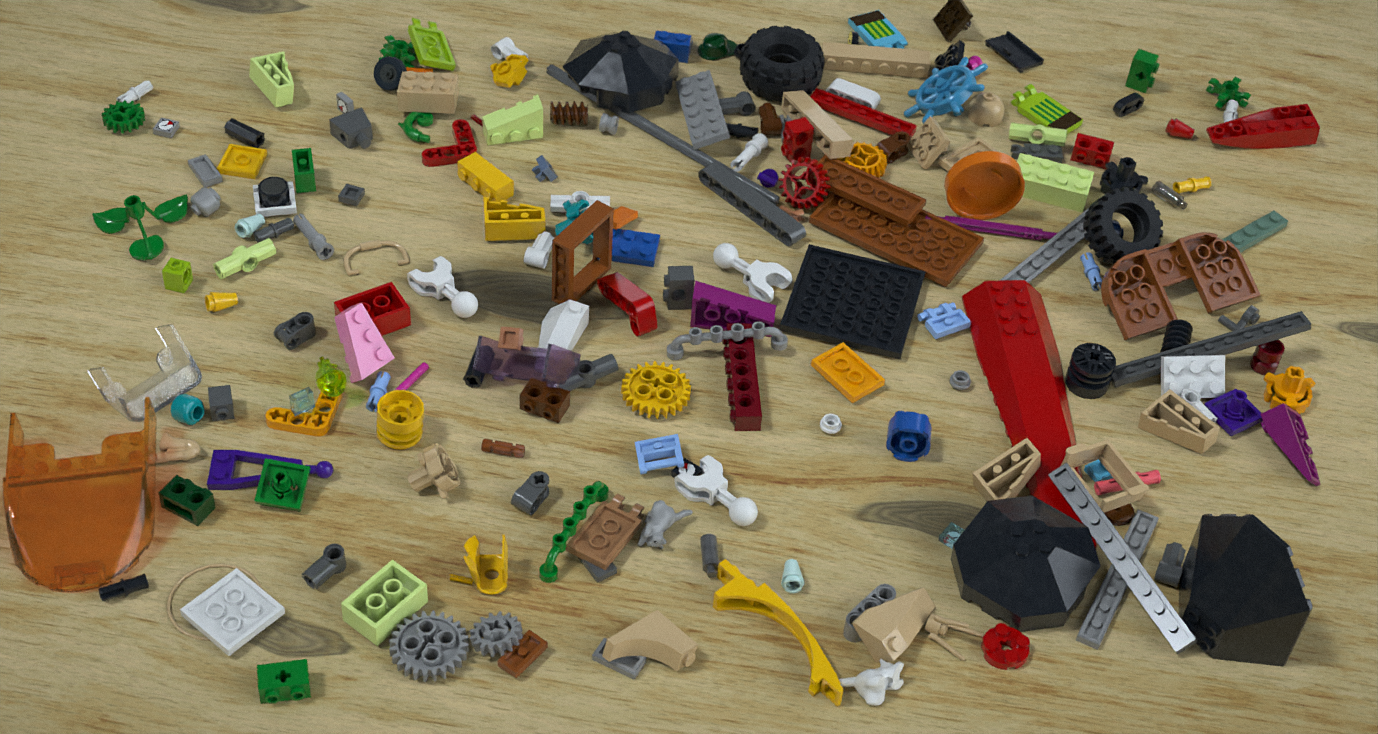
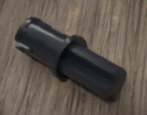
M144 573L126 580L122 578L120 582L99 588V595L102 601L123 595L128 597L130 593L148 589L149 584Z

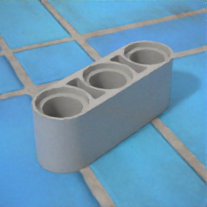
M880 584L848 613L843 635L848 641L859 642L862 640L852 623L866 609L895 599V588L889 584Z

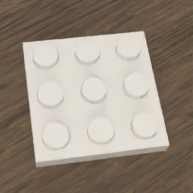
M236 568L181 608L180 612L181 616L230 656L284 615L285 608Z

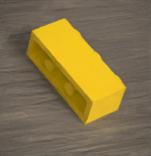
M477 152L458 161V177L481 195L489 197L490 201L501 202V200H507L514 196V181Z

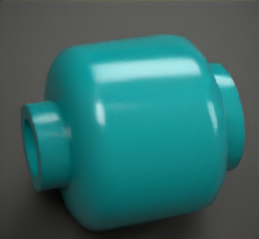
M180 394L171 404V416L178 422L194 425L204 415L203 402L197 397Z

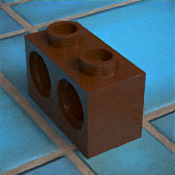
M530 378L519 395L520 410L557 423L561 421L570 406V391L534 378Z

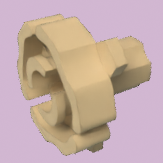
M437 443L425 448L423 454L421 452L417 454L418 461L422 467L410 472L407 477L409 484L415 492H419L434 484L442 499L448 498L447 492L460 486L461 483L460 479L456 477L459 474L455 464L445 448Z

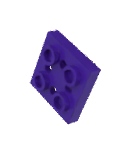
M1234 389L1204 403L1217 417L1216 422L1230 436L1263 422L1261 412L1247 399V394L1241 390Z

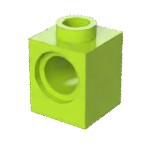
M170 258L162 270L164 286L167 290L184 294L193 281L191 264L188 261Z

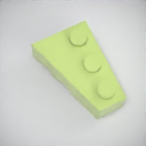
M285 52L250 58L249 77L275 107L293 104L294 83L288 70V63L285 60Z
M538 94L527 102L522 103L520 101L516 103V106L509 109L502 108L482 116L483 133L487 145L543 138V106Z

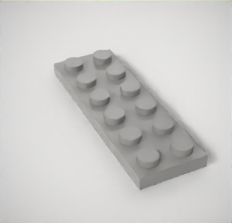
M710 70L675 81L694 150L730 138Z

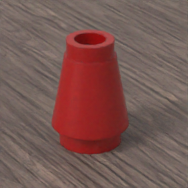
M1171 118L1165 130L1170 136L1188 139L1192 138L1195 129L1177 118Z

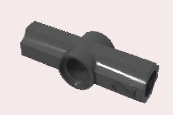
M608 354L592 362L582 360L576 364L575 369L554 377L553 383L555 386L568 391L578 387L590 388L595 385L597 379L618 371V364L613 354Z

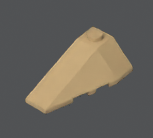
M921 587L896 599L888 600L881 605L866 609L852 625L875 662H880V659H883L885 662L895 661L909 647L935 608V605L925 588Z

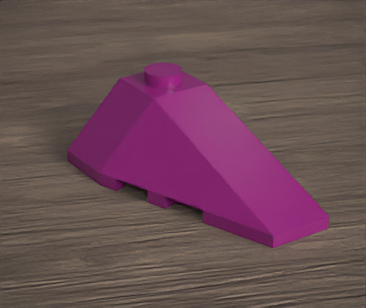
M1284 403L1261 413L1263 420L1261 426L1265 433L1271 436L1309 482L1316 486L1321 485L1316 464L1309 457L1313 452L1312 448L1305 441L1309 437L1301 414Z

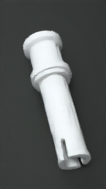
M761 133L754 135L752 140L745 145L744 151L731 162V168L736 165L733 170L739 172L751 158L759 156L761 150L768 146L767 137Z

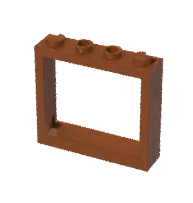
M596 200L552 240V301L557 304L568 300L578 301L597 283L599 278H602L611 269L614 208ZM594 232L593 259L574 276V249Z

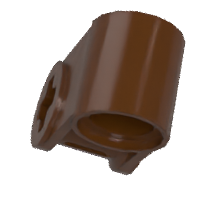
M899 131L881 140L876 145L879 150H883L888 164L907 155V144L910 142V135Z

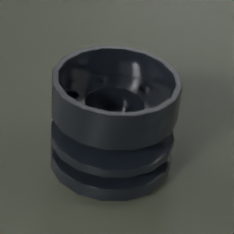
M1085 343L1077 346L1071 355L1065 376V384L1069 391L1084 399H1096L1105 395L1116 366L1115 356L1108 348L1097 343Z

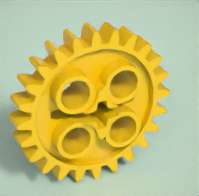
M656 361L653 362V365L645 362V367L637 364V370L631 368L630 374L626 373L625 379H622V400L626 401L627 407L632 406V412L639 410L640 416L644 413H647V418H650L653 414L656 419H659L661 414L665 418H667L668 413L675 416L676 410L681 412L683 406H687V402L690 400V380L686 379L685 373L680 374V368L673 370V364L665 367V362L657 365Z

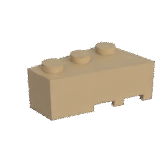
M1170 389L1141 413L1138 425L1139 429L1200 454H1203L1216 443L1220 429L1217 424Z
M1026 438L974 471L973 485L986 501L1014 498L1040 467L1041 453Z

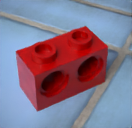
M806 117L785 122L781 152L790 163L793 159L798 161L799 157L805 159L811 156L814 127Z
M1078 133L1070 161L1107 170L1106 163L1110 160L1114 141Z

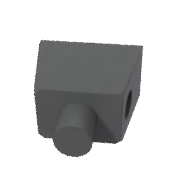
M362 107L329 119L330 134L347 148L351 149L360 145L361 148L366 149L371 145L373 140L372 125Z

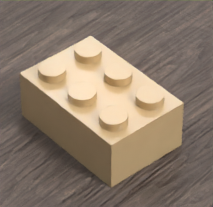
M402 72L397 90L398 111L455 114L459 97L458 74Z

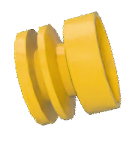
M394 390L380 398L377 404L376 432L381 443L393 449H407L420 441L423 435L424 403L420 397L410 391Z

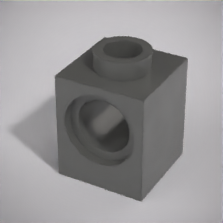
M230 385L208 387L212 422L235 419Z

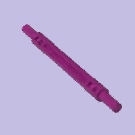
M947 215L940 217L971 231L1035 240H1050L1057 234L1055 232L1043 231L1040 228Z

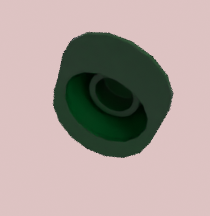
M710 33L705 36L697 52L703 59L716 60L734 55V49L737 44L727 39L723 34Z

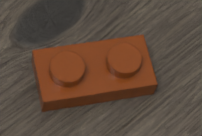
M528 630L523 635V639H519V646L513 645V651L505 652L497 660L498 667L516 679L548 648V642L531 630Z

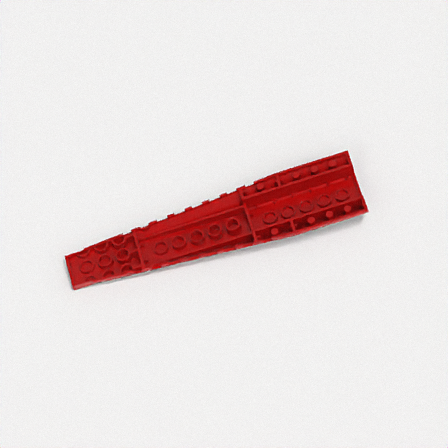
M1026 280L984 281L964 294L962 302L965 314L971 321L969 329L979 364L984 376L987 377V385L993 393L995 406H998L1001 422H1004L1007 438L1009 437L1012 443L1011 448L1028 438L1041 453L1040 467L1026 483V488H1029L1030 495L1082 523L1048 476V474L1061 466L1066 456V449L1075 446L1076 441L1059 352L1042 296ZM1075 467L1074 469L1082 478L1081 467ZM1092 537V540H1093V543H1094V546H1095V549H1096L1097 544H1096V541L1094 540V538Z

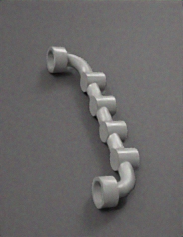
M762 322L753 323L750 329H744L742 324L736 323L728 331H723L721 326L715 325L710 328V332L702 333V330L698 327H693L689 330V334L676 337L667 346V357L671 360L681 359L684 355L683 346L681 345L683 343L690 342L692 345H699L702 341L720 343L723 339L741 341L744 337L762 339L766 335H772L771 347L774 350L782 351L788 346V338L779 329L765 327Z

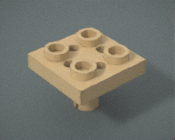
M929 116L910 139L907 146L920 166L927 170L939 155L945 154L943 151L947 152L951 141L935 118Z

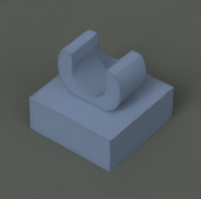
M543 155L539 156L536 159L539 165L535 166L532 171L539 182L543 181L546 176L552 182L557 178V175Z

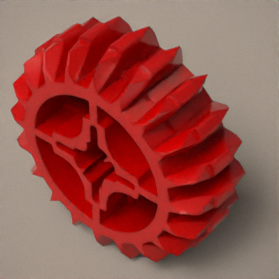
M799 157L798 161L791 160L792 166L786 164L787 171H781L784 178L778 179L780 182H783V185L779 186V189L784 190L781 196L786 197V203L791 202V206H798V209H803L804 206L806 209H811V205L817 207V201H824L822 195H828L825 191V188H830V185L826 184L830 177H825L828 170H822L824 165L822 163L818 164L817 159L811 161L810 157L805 159ZM807 167L806 171H803L802 175H795L797 171ZM815 175L817 178V185L814 183L813 180ZM799 180H806L804 182H807L809 186H804ZM792 181H793L794 184H795V190H794V191H793V188H792ZM807 191H814V193L810 197L802 199L803 195H806Z

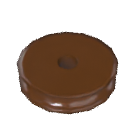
M1129 503L1104 514L1112 525L1123 526L1132 520L1134 508Z

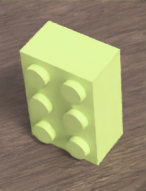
M391 560L341 603L343 621L378 646L392 634V631L397 630V624L402 625L404 618L409 619L413 616L412 614H415L428 602L427 584L397 562Z

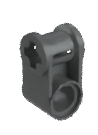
M309 312L298 313L293 318L279 324L274 330V337L281 340L288 350L295 349L298 345L313 338L316 334L314 317Z
M542 471L532 473L525 483L515 491L511 504L527 514L533 515L549 496V476Z

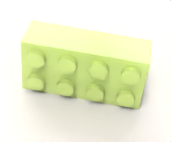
M1019 154L1017 163L1021 168L1025 182V190L1022 197L1083 213L1094 175L1093 171L1028 154Z

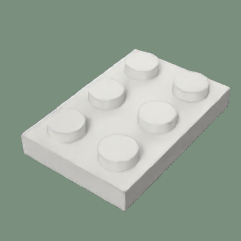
M1225 355L1161 356V396L1169 389L1178 396H1181L1183 390L1187 388L1198 391L1201 398H1216L1225 394Z

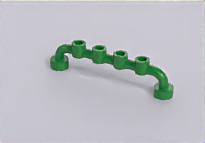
M596 481L583 489V500L574 503L572 517H567L563 520V531L555 534L552 538V548L547 555L545 563L539 568L541 581L545 583L556 581L558 578V567L554 563L557 556L566 550L567 540L576 534L577 525L580 520L586 518L588 507L595 502L607 500L609 489L606 484Z

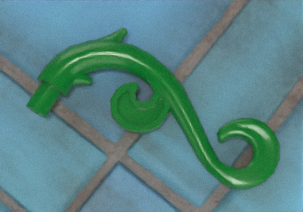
M412 112L405 118L404 123H398L405 135L411 140L425 143L430 142L429 135L423 134L417 128L414 129L412 125L415 120H417L418 125L423 127L432 125L433 115L431 113Z

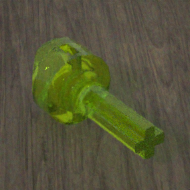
M322 356L319 358L320 362H317L319 370L316 372V384L325 395L329 397L339 396L345 391L346 375L340 366L331 364L328 358L324 359Z

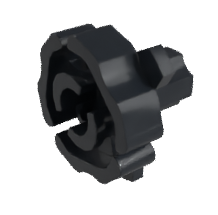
M1125 157L1120 159L1118 166L1114 162L1106 163L1107 170L1101 176L1100 190L1106 194L1116 188L1127 187L1130 190L1134 187L1140 194L1142 185H1147L1148 178L1143 175L1139 176L1135 172L1137 162L1133 158Z

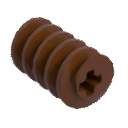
M551 101L550 122L553 120L554 125H557L560 120L561 124L565 125L566 120H568L569 125H572L575 120L576 124L580 125L581 120H583L584 125H587L588 104L585 107L583 101H581L579 107H577L576 102L573 101L570 107L568 101H566L564 107H562L561 102L558 101L555 107L553 101Z

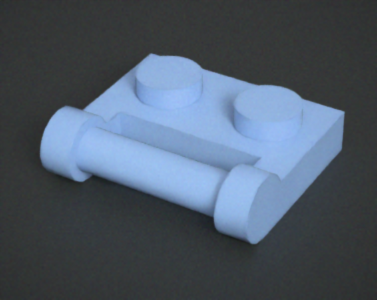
M678 434L635 442L640 475L647 474V471L673 466L678 468L684 467ZM666 457H673V458H667V459H662V460L651 461V460H655V459H661V458H666Z

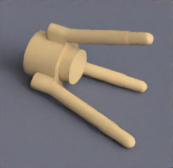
M933 613L928 618L925 626V631L930 633L928 638L938 642L961 661L965 660L964 656L939 636H944L948 627L982 638L985 635L982 632L970 629L967 623L944 618Z

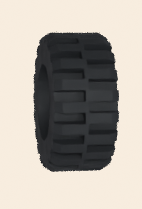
M1127 187L1116 188L1098 198L1089 206V211L1084 216V219L1087 220L1083 223V229L1086 230L1084 236L1085 240H1088L1090 243L1088 245L1089 248L1096 252L1095 255L1098 258L1102 257L1103 262L1107 264L1112 263L1113 265L1125 255L1159 247L1161 243L1160 238L1163 237V230H1161L1163 220H1160L1159 216L1161 213L1159 209L1156 210L1154 207L1156 204L1152 200L1149 201L1147 199L1148 196L1144 193L1139 194V191L1133 188L1130 190ZM1114 212L1122 214L1130 221L1134 231L1133 242L1123 240L1116 233L1112 223Z

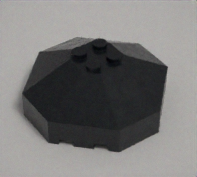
M621 31L581 40L563 65V69L567 72L569 79L579 86L581 93L587 94L590 92V89L597 90V106L599 108L611 110L613 105L621 107V112L631 113L658 106L664 102V95H668L672 88V82L678 78V58L662 41L632 35L629 31Z
M1032 495L987 501L953 544L951 562L961 599L968 603L972 600L982 606L981 611L996 620L999 617L1010 623V627L1020 632L1064 626L1074 609L1076 610L1084 599L1087 585L1101 567L1089 528Z

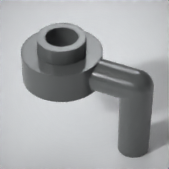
M1251 305L1237 324L1224 315L1220 316L1218 322L1231 331L1239 330L1250 324H1256L1260 318V310Z

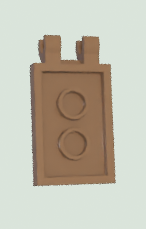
M617 493L610 503L603 501L567 543L566 551L606 570L642 526L644 514L641 512L645 507L636 503L632 510L627 513L623 511L625 505L622 504L625 497Z

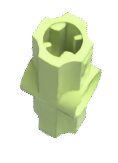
M1012 122L1009 130V139L1065 147L1067 130ZM1038 130L1043 134V137L1036 138L1033 132Z
M269 238L248 248L241 245L233 250L231 256L214 263L213 268L220 279L226 278L240 270L250 272L257 267L258 262L275 255L276 248Z

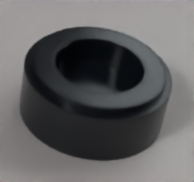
M850 31L848 44L858 45L859 33Z

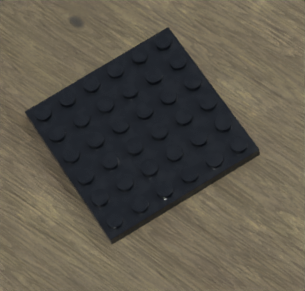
M809 244L779 330L838 345L844 342L851 348L901 359L924 281L925 271Z

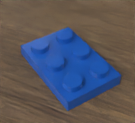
M613 229L612 261L654 267L660 234Z

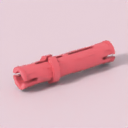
M1157 469L1143 473L1135 472L1144 484H1158L1161 481V476ZM1114 478L1096 481L1094 484V490L1097 495L1123 490Z

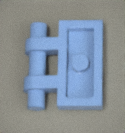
M954 302L940 304L939 307L934 309H925L917 315L920 322L926 320L925 327L935 339L970 328L971 321L961 309L956 310Z

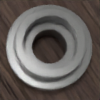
M958 370L951 375L950 384L955 389L965 390L969 388L971 379L967 372Z

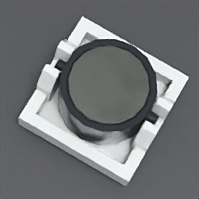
M268 177L263 179L259 185H253L256 215L261 214L263 217L297 213L293 181L287 182L280 177Z

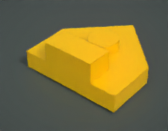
M511 54L506 57L505 61L499 64L497 62L492 64L490 68L493 72L494 83L497 86L511 88L512 85L519 86L527 74L525 65L529 61L528 58L524 55Z

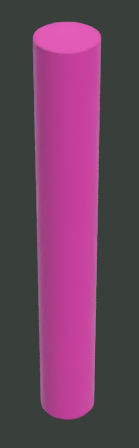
M423 362L395 390H407L429 369L428 364Z

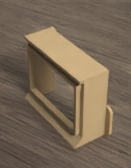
M1108 439L1090 446L1080 443L1066 449V456L1061 466L1066 462L1104 513L1135 501H1141L1144 493L1149 490V486L1144 484ZM1099 459L1124 492L1105 498L1100 502L1076 472L1075 467Z

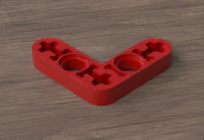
M458 119L452 123V133L456 145L425 149L422 152L423 165L435 167L457 164L459 160L477 152L468 121ZM462 139H467V140H469V141L463 142V141H460V140H462Z

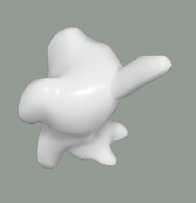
M880 659L881 666L879 668L867 669L859 673L857 677L839 679L842 687H855L868 705L878 706L884 701L885 690H897L903 685L904 681L899 676L904 664L902 662L892 664Z

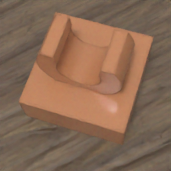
M501 327L498 348L521 351L524 341V330L521 328Z

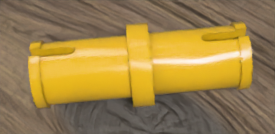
M1207 176L1202 178L1191 177L1185 181L1174 182L1173 191L1177 194L1188 191L1193 193L1199 189L1210 188L1212 184L1211 179Z

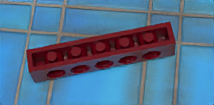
M727 323L726 331L731 330V326L736 323ZM739 323L744 326V329L752 328V323ZM744 337L741 341L723 339L722 344H726L723 356L724 360L728 361L725 362V375H729L726 387L727 391H731L728 394V406H732V409H730V422H734V431H760L762 410L753 337Z

